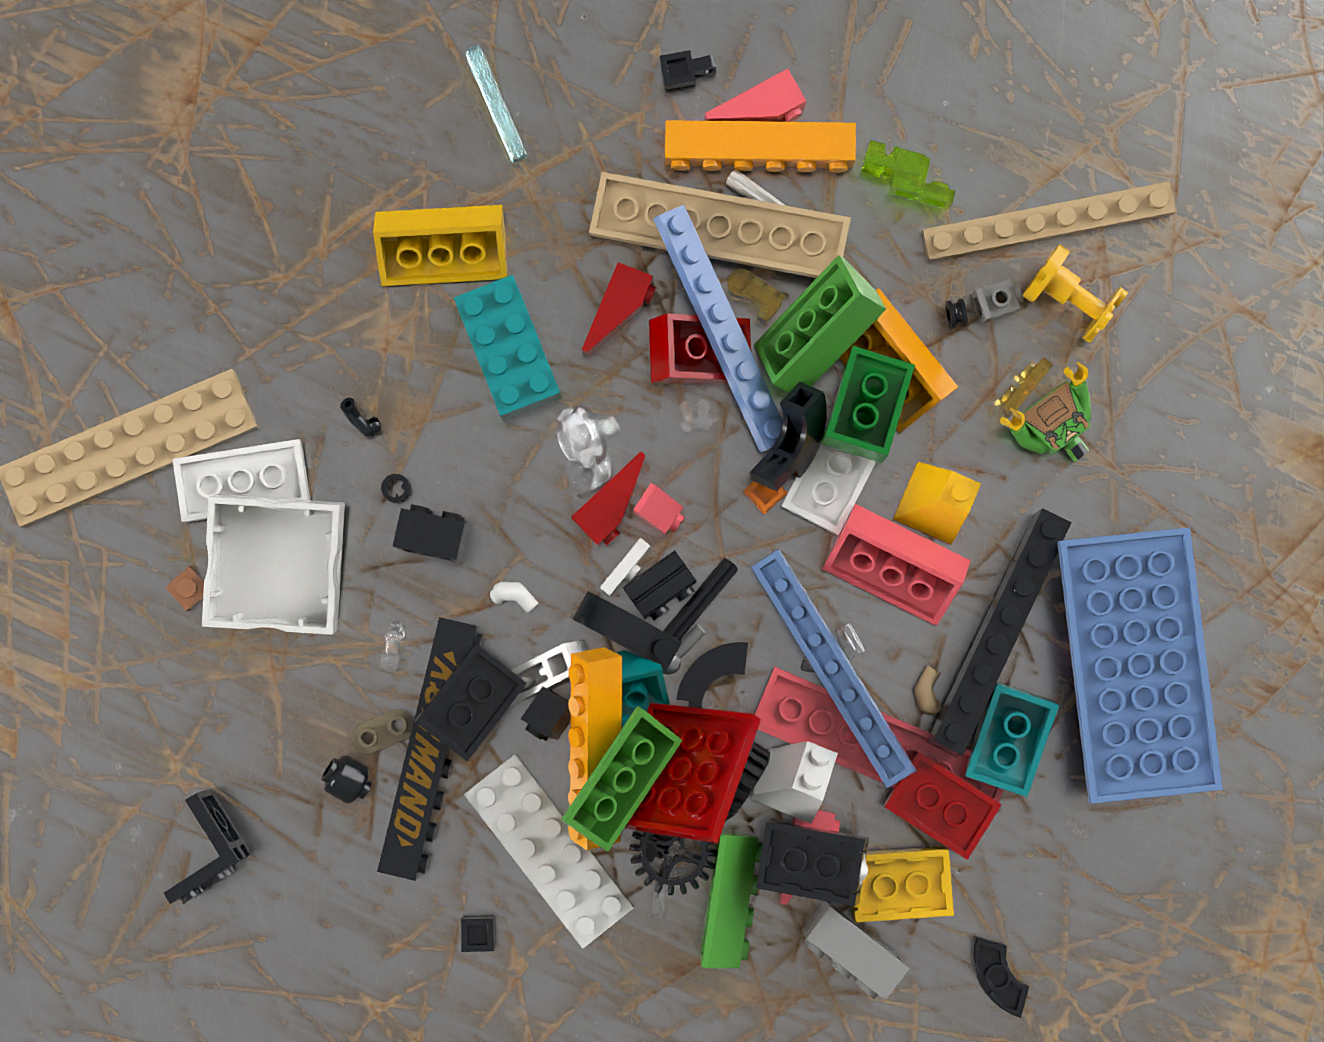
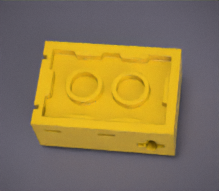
M934 846L867 851L866 865L868 867V875L862 882L859 904L851 906V916L855 922L954 916L948 848Z

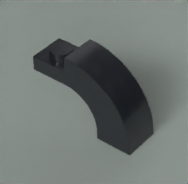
M801 382L780 402L783 423L776 443L750 471L753 481L776 492L792 475L798 478L802 477L814 460L825 431L827 419L825 394L823 391Z
M589 591L586 593L573 617V620L639 656L660 664L665 670L670 666L682 643L659 628Z
M735 642L724 644L705 652L697 658L684 674L677 691L676 700L689 701L688 707L702 708L704 694L716 679L728 674L745 675L748 643Z

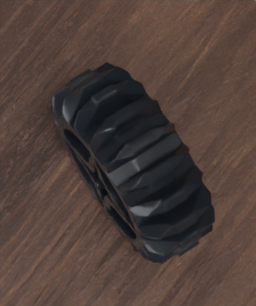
M633 831L632 837L641 841L640 844H630L629 850L639 851L640 855L631 857L630 861L631 864L641 862L643 865L635 871V874L637 876L645 872L649 874L644 880L646 886L650 885L654 879L658 881L655 887V891L658 893L662 890L663 884L668 885V895L674 894V885H680L681 893L686 894L687 888L685 883L690 882L696 890L699 888V884L695 877L699 875L705 881L709 879V875L703 871L704 866L709 869H715V863L707 860L708 856L715 857L718 855V850L708 849V845L715 843L700 841L701 855H698L686 848L684 838H679V843L681 844L679 849H683V854H675L674 858H671L669 865H667L669 857L667 856L668 851H664V846H672L678 837L672 836L663 839L656 838L649 832L640 833ZM646 844L654 847L663 855L664 860L660 872L651 866L646 854ZM683 861L696 864L690 872L682 876H669L672 868L678 862Z

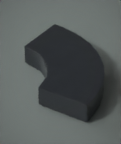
M974 935L972 963L980 986L997 1006L1011 1015L1021 1018L1029 986L1017 980L1011 973L1006 960L1007 945Z

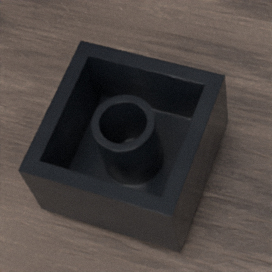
M411 504L410 510L403 508L400 510L392 546L401 551L463 564L471 526L464 522L465 518L461 517L462 515L442 511V516L433 515V511L430 508Z

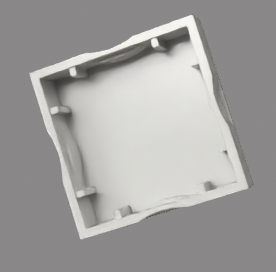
M218 494L209 496L206 533L208 569L204 580L202 627L234 629L268 627L285 632L333 635L338 630L345 503Z

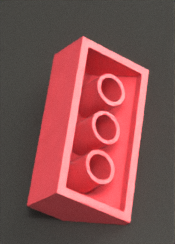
M855 504L822 570L937 626L963 585L971 560Z

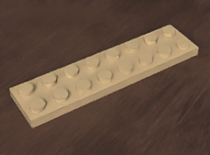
M602 172L589 234L594 237L667 250L653 218L684 205L708 258L817 278L838 255L844 256L851 217Z
M230 369L0 466V481L19 527L24 528L171 466L175 458L194 456L259 427L236 372Z

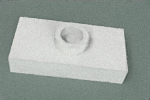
M640 538L601 585L600 589L611 597L624 580L631 582L641 569L637 564L651 546Z

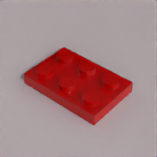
M917 751L911 760L917 771L896 784L883 807L968 860L1002 804Z

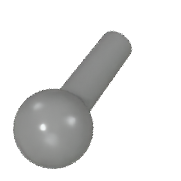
M696 624L681 640L682 643L668 669L662 668L663 674L670 675L677 672L681 666V658L706 634V631L699 624Z

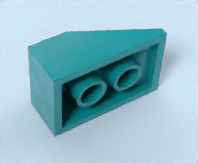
M997 681L979 719L965 776L1028 797L1059 704L1052 699Z

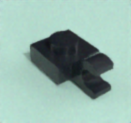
M688 50L660 56L665 90L696 84L695 75H711L716 73L714 55L692 59L691 51Z

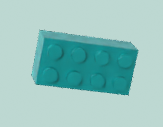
M513 274L454 297L465 329L503 421L562 398Z

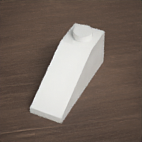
M584 640L563 643L511 669L512 672L527 684L509 707L535 697L542 686L552 690L571 682L568 675V670L571 666V653L587 651Z

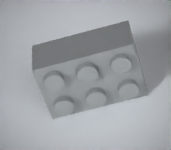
M827 901L821 903L802 929L806 937L804 942L812 952L820 958H823L825 954L832 958L830 963L833 964V967L848 979L851 975L857 978L855 982L860 985L859 988L873 999L879 995L884 1000H887L910 969L899 956Z

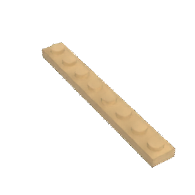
M1170 181L927 228L922 230V237L927 261L932 262L1173 215L1176 212Z

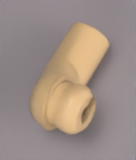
M926 666L915 685L914 696L919 709L923 713L936 715L941 710V702L937 700L933 686L941 673L929 666Z

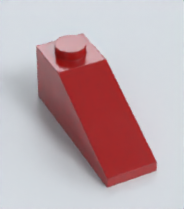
M617 262L581 349L582 355L589 357L639 314L645 303L651 304L657 287L652 286V275Z
M642 451L571 516L572 520L598 547L602 543L608 546L621 534L617 529L622 525L646 459Z

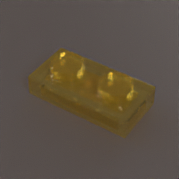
M1045 357L1037 363L1031 360L1020 373V376L1024 378L1017 387L1011 385L1001 396L1000 400L1004 403L999 408V411L1007 418L1013 415L1010 408L1017 410L1052 368L1053 364Z

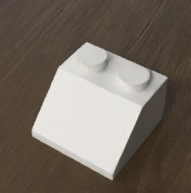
M809 741L768 748V751H770L769 763L754 787L750 799L811 824L824 799L838 753Z

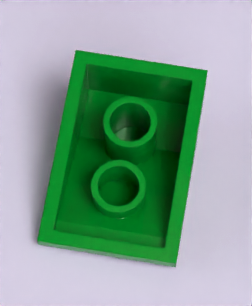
M853 346L821 444L883 463L889 455L915 365Z

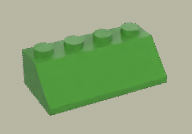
M838 255L756 341L754 346L773 385L788 393L799 382L812 387L840 356L882 315L886 307L877 291L842 256Z
M637 706L561 820L585 838L609 852L682 742V739L641 707Z
M722 830L719 841L716 844L718 855L714 858L716 866L712 872L700 955L701 967L740 968L741 960H747L749 941L744 940L745 928L752 927L754 908H749L750 895H756L758 876L753 875L755 862L760 863L763 843H758V836L755 834Z

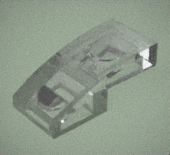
M675 848L668 849L667 856L669 860L667 865H669L671 858L675 856ZM662 858L661 863L658 867V872H660L664 858ZM675 865L669 874L671 877H676ZM656 880L654 881L652 892L651 918L664 917L663 887L660 893L655 891L658 882Z

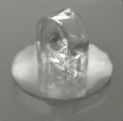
M583 405L563 410L557 421H562V431L557 432L562 451L571 463L578 462L582 465L580 469L583 470L600 465L603 462L607 453V438L620 431L613 415L599 420L592 410Z

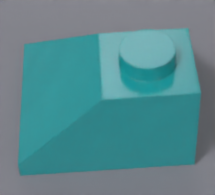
M625 650L615 652L622 656V725L626 724L637 706L647 712L650 703L670 705L660 664Z

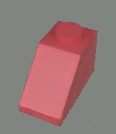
M653 483L649 485L633 509V514L663 535H666L669 530L675 533L685 518L680 514L683 506Z

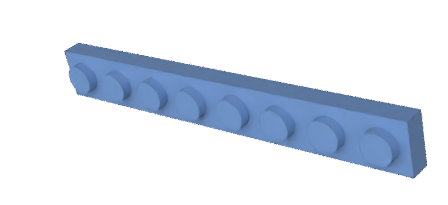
M681 205L656 216L653 220L760 452L768 450L776 443L781 432L783 420L685 206Z
M776 550L753 565L751 568L886 788L893 786L917 771L781 550Z

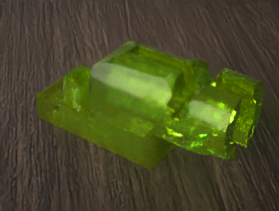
M870 140L862 171L883 180L892 178L888 190L889 195L949 210L956 190L949 189V185L939 181H931L930 184L925 183L930 166V158L922 153L899 148V146H895L891 154L887 155L885 143Z

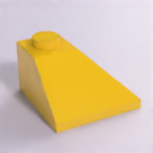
M918 461L892 520L952 545L971 510L981 483L954 471Z

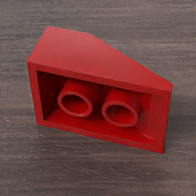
M667 313L649 320L651 383H728L697 315ZM736 318L751 350L750 318Z

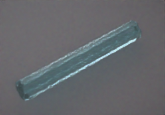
M479 45L469 47L465 50L466 57L512 163L520 162L527 157V154L482 48Z

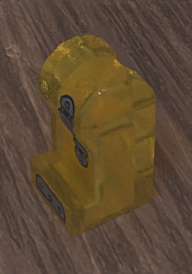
M745 269L734 270L727 279V292L729 296L737 301H745L758 310L759 313L756 320L767 327L784 303L786 296Z

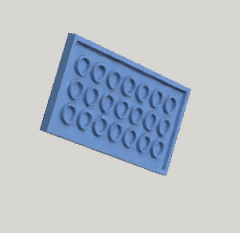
M1190 527L1058 541L1088 802L1092 804L1223 790Z

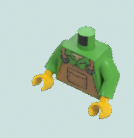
M1077 362L1078 371L1075 374L1068 367L1064 369L1065 376L1071 380L1070 384L1068 381H1065L1023 413L1010 408V411L1013 413L1011 421L1004 417L1000 418L1001 424L1010 428L1011 433L1021 447L1039 454L1047 453L1048 455L1056 453L1063 447L1073 462L1089 452V449L1079 437L1081 433L1091 427L1089 421L1092 417L1090 394L1086 382L1089 373L1083 364Z

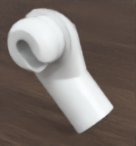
M499 582L494 585L490 592L491 600L494 603L502 604L505 601H516L527 614L539 604L519 582Z

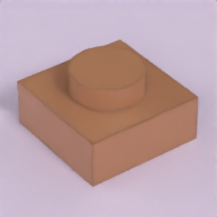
M188 566L165 588L185 611H190L203 599L204 579L192 566Z

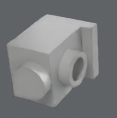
M1011 279L975 289L970 295L981 325L1017 313L1021 309L1019 303L1023 302V294L1019 285H1012ZM996 294H1003L1006 302L998 303L995 299Z

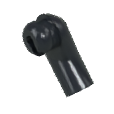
M346 398L341 402L340 408L349 422L365 437H374V434L382 431L380 420L374 416L367 420L353 398Z

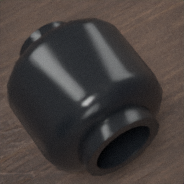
M341 756L339 759L333 758L321 778L325 782V792L348 804L354 802L358 797L364 799L372 785V782L368 780L369 768L349 756Z

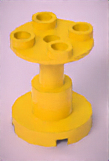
M1059 244L1031 280L1022 296L1033 303L1041 292L1044 291L1062 305L1068 300L1093 318L1082 336L1084 340L1091 343L1100 329L1103 330L1114 315L1111 312L1121 304L1128 291L1119 286L1105 303L1078 285L1081 278L1062 266L1070 251Z

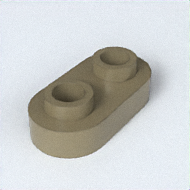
M395 709L365 721L354 729L352 735L353 744L358 751L371 754L410 738L414 717L407 710ZM396 719H400L404 723V727L400 732L393 729V722ZM367 731L371 732L374 736L371 744L363 741V734Z

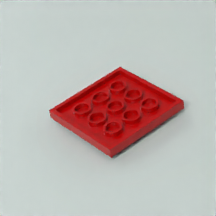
M650 703L647 713L682 739V742L624 829L718 843L761 719L752 713Z

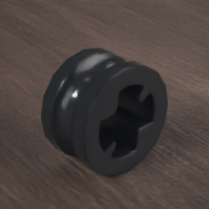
M962 298L958 299L956 303H952L951 300L946 301L945 310L949 328L955 329L958 324L966 327L968 317L964 300Z
M391 474L383 480L381 491L388 501L400 503L409 497L411 486L404 476ZM396 480H401L403 482L401 487L404 493L401 496L397 493L396 497L390 496L391 489L388 487V484L391 481L396 483Z

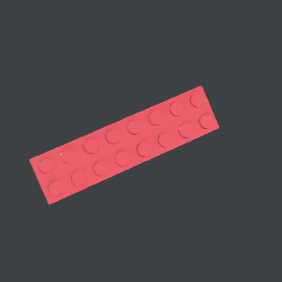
M774 667L754 713L761 719L758 730L790 744L809 741L838 754L835 763L883 783L826 688ZM881 712L910 761L916 752L919 751L997 802L1000 801L1004 789L965 776L971 750L966 748L962 756L955 757L927 743L931 733Z

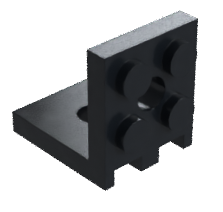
M211 789L195 793L185 801L220 857L165 891L164 895L170 904L178 900L185 904L208 890L205 886L206 883L209 882L213 886L235 873L234 865L251 855Z

